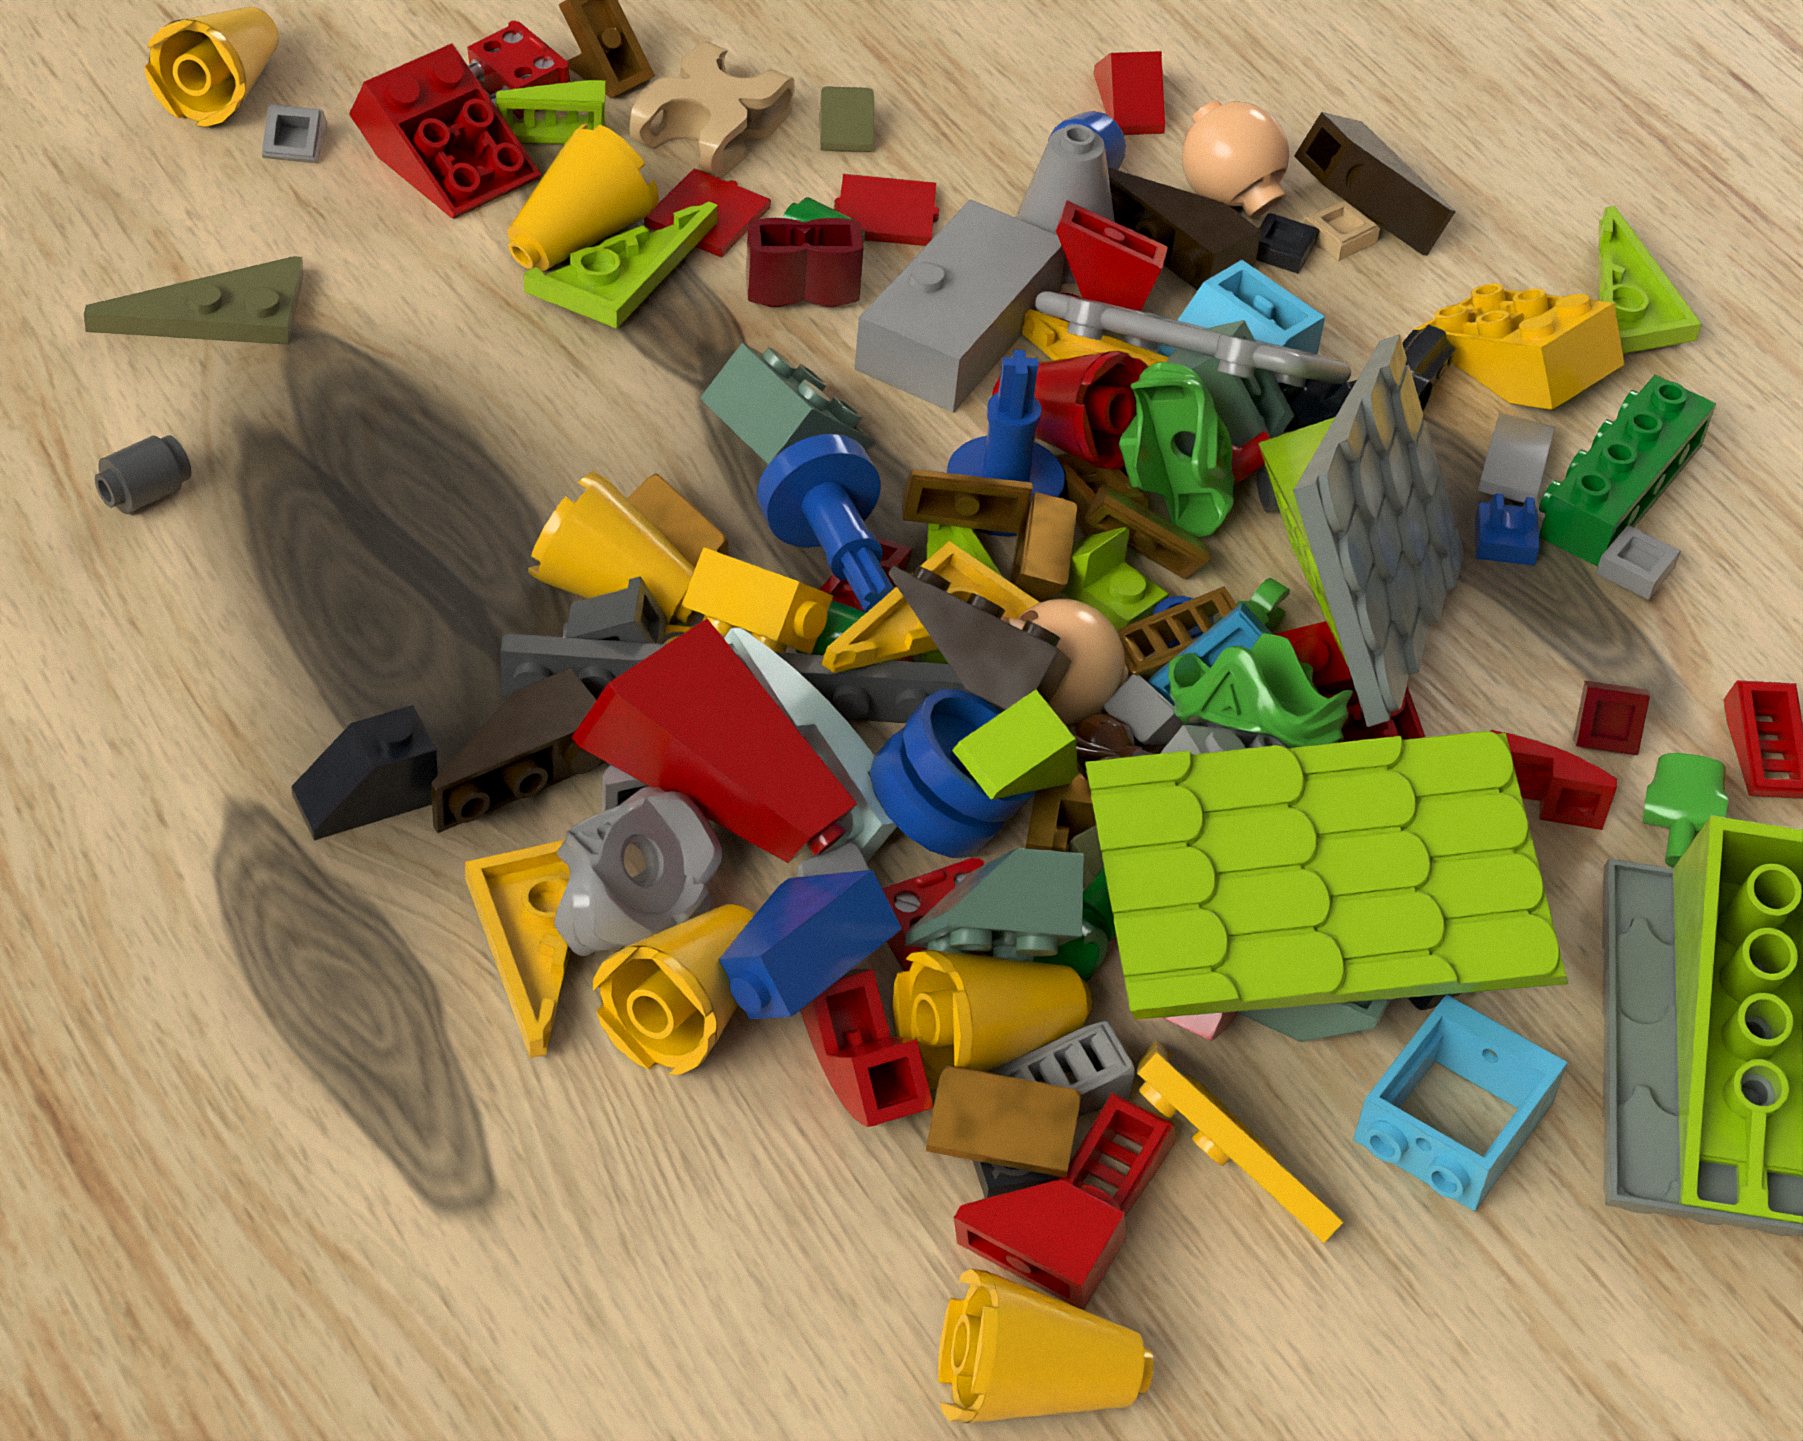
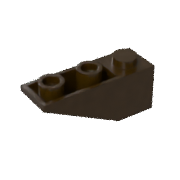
M1321 112L1294 155L1323 186L1422 255L1427 256L1456 212L1362 121Z
M1108 167L1115 223L1167 246L1168 249L1163 265L1198 291L1203 282L1240 260L1255 267L1261 230L1224 202Z
M917 565L911 575L892 566L888 573L966 690L975 696L981 697L1002 712L1034 690L1040 693L1048 705L1050 704L1072 662L1057 648L1061 639L1059 636L1026 620L1022 630L1001 620L1005 610L975 593H971L967 602L947 593L951 583L926 568Z
M571 668L514 691L432 781L433 827L437 833L461 823L474 821L487 812L520 798L531 797L546 787L577 774L588 773L597 766L606 763L580 748L572 739V735L592 708L596 699Z

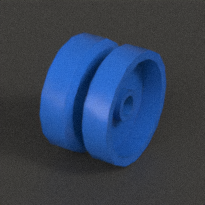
M958 689L937 690L925 698L908 717L905 727L892 735L876 753L871 765L870 776L874 794L882 808L906 836L931 852L950 858L973 857L981 851L1003 828L1004 822L1015 815L1038 790L994 800L987 796L952 750L959 741L1002 713V711L981 697Z

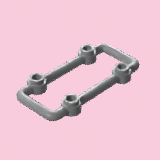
M1050 291L1041 292L1035 300L1036 308L1040 313L1070 321L1067 333L1101 340L1103 331L1109 330L1125 334L1124 342L1138 347L1156 350L1158 343L1218 358L1220 361L1217 371L1252 379L1256 367L1272 371L1277 382L1303 388L1305 387L1306 379L1343 384L1351 376L1350 366L1340 360L1259 340L1254 342L1203 330L1206 327L1147 312Z

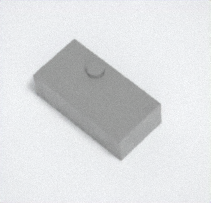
M970 199L859 316L855 370L954 412L1020 338L1022 327L1024 326L1025 313L1029 309L1037 311L1035 305L1037 296L1044 291L1060 292L1065 253L1058 236Z

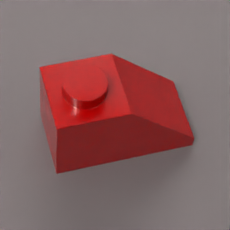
M1067 200L1055 231L1082 298L1141 311L1163 268L1168 247Z
M1062 1179L960 1205L953 1217L957 1244L1082 1310L1086 1308L1126 1240L1125 1213L1119 1210L1120 1206L1114 1198L1097 1187L1082 1185L1081 1189Z

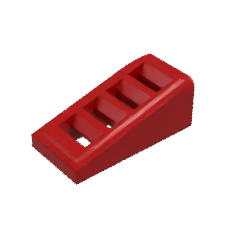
M1737 680L1723 699L1727 725L1748 795L1803 799V722L1797 684ZM1755 716H1769L1773 722L1756 721ZM1758 734L1777 735L1778 740H1759ZM1761 753H1780L1783 755L1784 760L1762 759ZM1764 771L1788 772L1790 779L1765 778Z
M1111 1093L1070 1161L1067 1178L1061 1177L1060 1179L1081 1189L1082 1185H1088L1083 1181L1090 1174L1117 1188L1118 1190L1112 1198L1119 1204V1210L1123 1211L1126 1217L1174 1145V1124ZM1118 1134L1142 1146L1143 1148L1139 1155L1112 1142L1115 1136ZM1104 1154L1130 1167V1170L1125 1176L1098 1162V1160Z

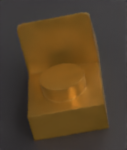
M565 0L558 4L582 52L567 60L570 70L584 80H606V95L610 98L655 77L618 0Z
M1079 772L1072 783L1041 789L1035 793L1025 848L1065 852L1066 845L1070 844L1076 835L1096 825L1089 782Z

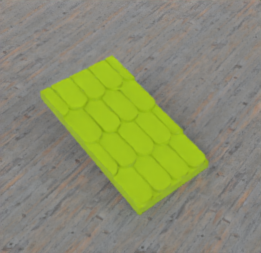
M1480 731L1402 740L1401 736L1295 748L1274 745L1201 754H1191L1190 750L1085 762L1130 1012L1135 1020L1568 984L1506 733L1495 734L1490 731Z

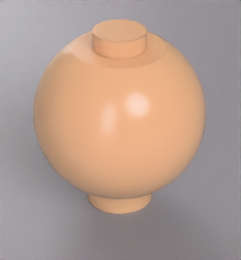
M1215 100L1203 106L1192 116L1195 123L1185 136L1182 148V166L1187 181L1198 195L1224 202L1232 209L1236 206H1242L1250 219L1265 214L1285 199L1286 193L1281 187L1280 182L1288 168L1289 145L1281 125L1269 112L1247 102L1232 101L1222 105L1219 100Z
M1054 599L1028 608L1017 620L1009 617L1001 618V620L1021 630L1026 620L1061 638L1057 648L1072 662L1049 706L1064 724L1078 723L1090 715L1098 714L1104 709V704L1128 679V666L1125 663L1124 649L1117 630L1105 615L1088 604L1070 599Z

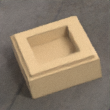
M1341 200L1304 219V224L1319 229L1316 244L1337 261L1378 241L1380 227L1345 200Z

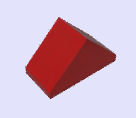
M1162 51L1109 53L1094 65L1093 74L1106 114L1117 122L1123 135L1164 134L1165 108Z

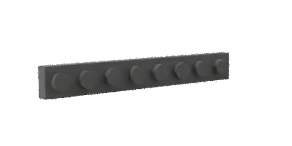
M503 633L500 651L501 695L510 696L518 689L571 668L597 700L610 681L667 644ZM775 652L810 682L846 720L906 723L908 717L925 698L937 690L958 689L970 693L965 689L949 664L890 660L832 673L821 665L824 655Z

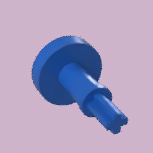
M1013 350L1012 358L1003 357L999 392L994 394L988 401L987 436L972 439L961 445L950 457L947 473L1029 482L1033 486L1031 496L1035 495V492L1062 499L1065 482L1062 465L1048 449L1034 442L1036 428L1040 423L1042 411L1039 401L1034 397L1039 364L1037 358H1026L1025 350ZM975 529L995 536H1017V533Z
M822 434L800 440L779 453L764 470L757 487L758 506L773 534L789 545L798 547L821 546L827 556V564L833 575L840 580L849 582L865 612H868L894 589L880 565L883 556L882 547L876 536L869 532L864 523L877 504L881 482L875 466L861 444L847 436Z

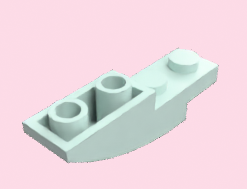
M731 628L724 638L725 641L856 801L857 805L840 823L847 832L834 846L839 847L846 843L854 842L867 864L897 827L887 816L873 791L870 769L874 759L873 753L846 719L796 669L744 629Z

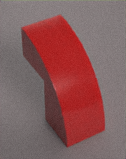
M857 968L850 970L800 1010L814 1051L831 1087L849 1114L860 1124L872 1127L934 1108L917 1039L890 1036L874 969Z

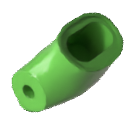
M1667 753L1658 758L1652 783L1647 786L1642 823L1669 828L1665 863L1672 868L1675 867L1694 840L1695 832L1699 833L1711 815L1726 818L1729 799L1725 793L1726 767L1716 759L1685 753Z

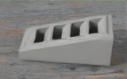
M1104 1020L1078 1029L988 1073L1035 1082L1044 1080L1046 1084L1076 1089L1081 1092L1078 1116L1101 1110L1111 1093L1129 1101L1135 1069L1110 1023ZM1071 1071L1078 1081L1072 1085L1065 1073Z

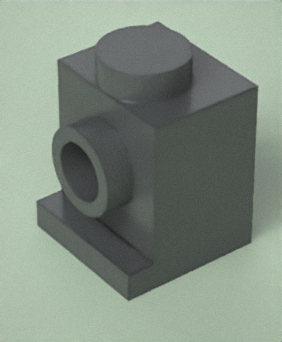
M640 576L629 579L628 588L571 603L568 622L563 626V637L664 644L667 618Z

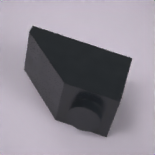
M413 705L350 723L291 786L292 796L314 841L432 805L431 783L438 776L437 749Z

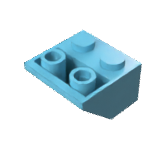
M1243 260L1203 282L1178 318V321L1206 328L1245 320L1255 340L1318 354L1325 322L1323 314ZM1160 344L1157 353L1170 357L1176 347Z

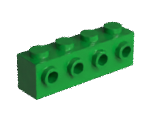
M1655 374L1640 392L1631 390L1620 407L1617 419L1614 422L1606 419L1599 428L1591 449L1588 452L1580 449L1573 458L1565 479L1562 482L1553 480L1548 486L1539 505V511L1545 514L1539 538L1598 567L1601 556L1627 525L1633 528L1636 527L1702 447L1716 403L1685 389L1676 382L1668 381Z

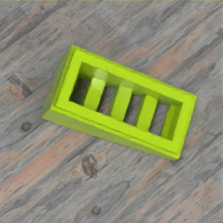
M584 80L497 91L496 108L520 143L565 144L571 134L582 124L588 123V130H593L598 125L605 126L606 80ZM513 109H524V122L513 123ZM535 110H545V119L535 121ZM557 110L567 111V117L557 118ZM578 111L589 112V114L578 115Z

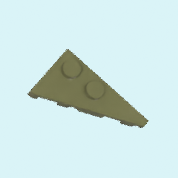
M298 256L288 257L88 304L84 311L86 332L289 345L304 275L302 257Z

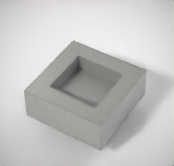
M1627 525L1601 556L1596 574L1649 600L1674 570L1681 551Z

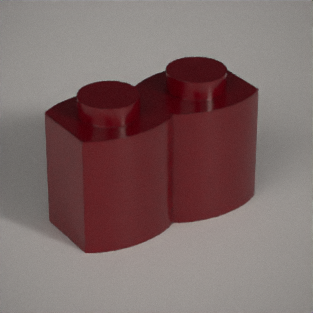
M763 218L749 222L746 257L748 301L768 307H782L802 301L824 307H837L859 301L864 251L861 223L844 218H820L805 223L788 218Z

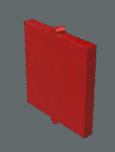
M694 168L644 218V226L657 231L674 224L675 212L690 206H700L708 201L717 204L718 223L695 247L722 258L748 231V223L760 219L770 209L771 199L738 186V183L734 180L727 182Z
M843 174L840 198L834 200V210L860 222L861 229L865 231V240L926 246L932 240L933 222L939 220L940 211L939 208L934 207L935 182Z

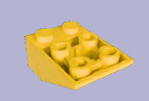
M1498 283L1485 284L1474 288L1470 292L1471 296L1458 304L1440 308L1434 313V318L1414 329L1421 330L1429 324L1445 331L1450 344L1456 348L1452 363L1511 404L1553 410L1625 365L1615 304L1613 302L1590 300L1586 294L1556 296L1548 295L1545 290L1539 288L1515 291L1504 289L1503 285Z

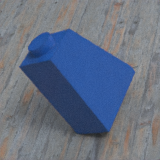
M873 870L788 878L777 887L718 960L730 981V991L734 1000L745 1010L749 1019L792 1017L902 930Z

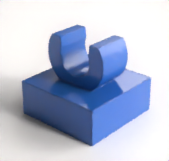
M1498 493L1491 498L1490 503L1479 502L1475 516L1476 559L1535 566L1540 547L1538 509L1536 508L1534 498L1527 497L1524 507L1504 505L1503 494Z

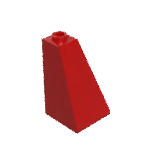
M708 618L610 681L572 735V739L580 748L646 785L659 787L666 792L675 791L688 795L700 807L707 819L786 863L792 861L808 848L817 857L835 844L847 832L840 823L857 805L856 801Z

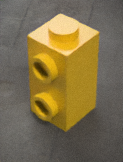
M703 547L681 606L704 614L703 620L708 618L716 630L724 636L728 634L731 628H742L752 632L751 635L774 652L785 653L787 646L807 654H812L816 640L825 628L827 611L833 595L794 579Z

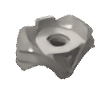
M644 787L619 806L598 813L568 830L567 839L558 849L557 855L561 862L568 865L570 879L557 908L555 928L574 953L579 956H588L598 950L603 951L631 945L706 913L712 902L709 890L705 885L722 862V847L715 831L700 807L688 795L682 792H666L659 787ZM630 843L636 845L642 851L646 862V870L633 878L626 871L623 860L624 852Z

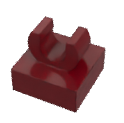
M1585 680L1573 737L1575 745L1577 747L1638 755L1650 700V694L1647 689Z

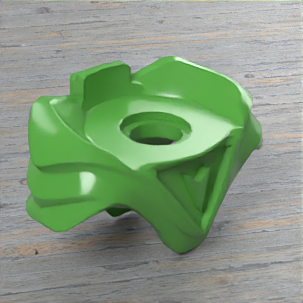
M1159 362L1152 364L1142 372L1139 381L1131 384L1136 397L1137 415L1120 437L1121 441L1119 442L1132 488L1154 492L1162 497L1168 507L1171 523L1195 537L1208 536L1223 523L1234 503L1233 486L1235 479L1231 468V439L1222 419L1215 410L1214 402L1207 386L1194 371L1175 363ZM1187 431L1196 435L1192 457L1183 454L1177 448L1174 441L1176 433Z
M1263 633L1250 650L1243 646L1226 648L1218 656L1212 667L1207 666L1195 653L1177 656L1169 662L1168 679L1170 681V697L1175 703L1174 713L1185 724L1213 722L1228 728L1269 734L1277 737L1291 748L1341 743L1344 740L1341 729L1349 716L1346 705L1353 694L1352 690H1344L1332 698L1322 696L1312 683V666L1299 662L1291 642L1285 637Z

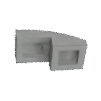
M1499 413L1477 491L1492 495L1496 493L1503 494L1504 498L1523 503L1527 497L1535 499L1536 503L1555 427Z

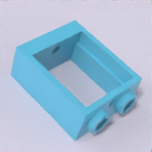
M1446 994L1365 1098L1353 1141L1367 1148L1378 1159L1393 1163L1429 1184L1438 1194L1454 1199L1471 1210L1476 1211L1553 1105L1568 1062ZM1488 1049L1495 1052L1496 1055H1493ZM1434 1062L1439 1063L1518 1109L1483 1157L1399 1109Z

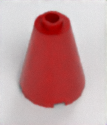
M1108 351L1039 362L1034 397L1039 401L1042 411L1040 423L1036 428L1035 438L1099 468L1121 469L1125 467L1119 447L1120 437L1137 415L1136 397L1131 384L1139 381L1142 372L1148 368L1147 364L1141 359L1133 358L1129 353L1122 351ZM1000 377L993 388L992 396L999 392Z

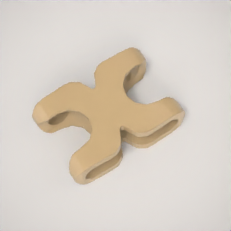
M708 41L702 42L681 59L680 76L682 78L665 77L658 79L638 97L632 106L630 137L652 148H656L671 139L686 138L698 141L701 154V162L698 168L722 177L745 158V139L758 140L768 137L789 116L794 101L795 79L773 69L750 78L729 76L726 73L725 55L728 50Z

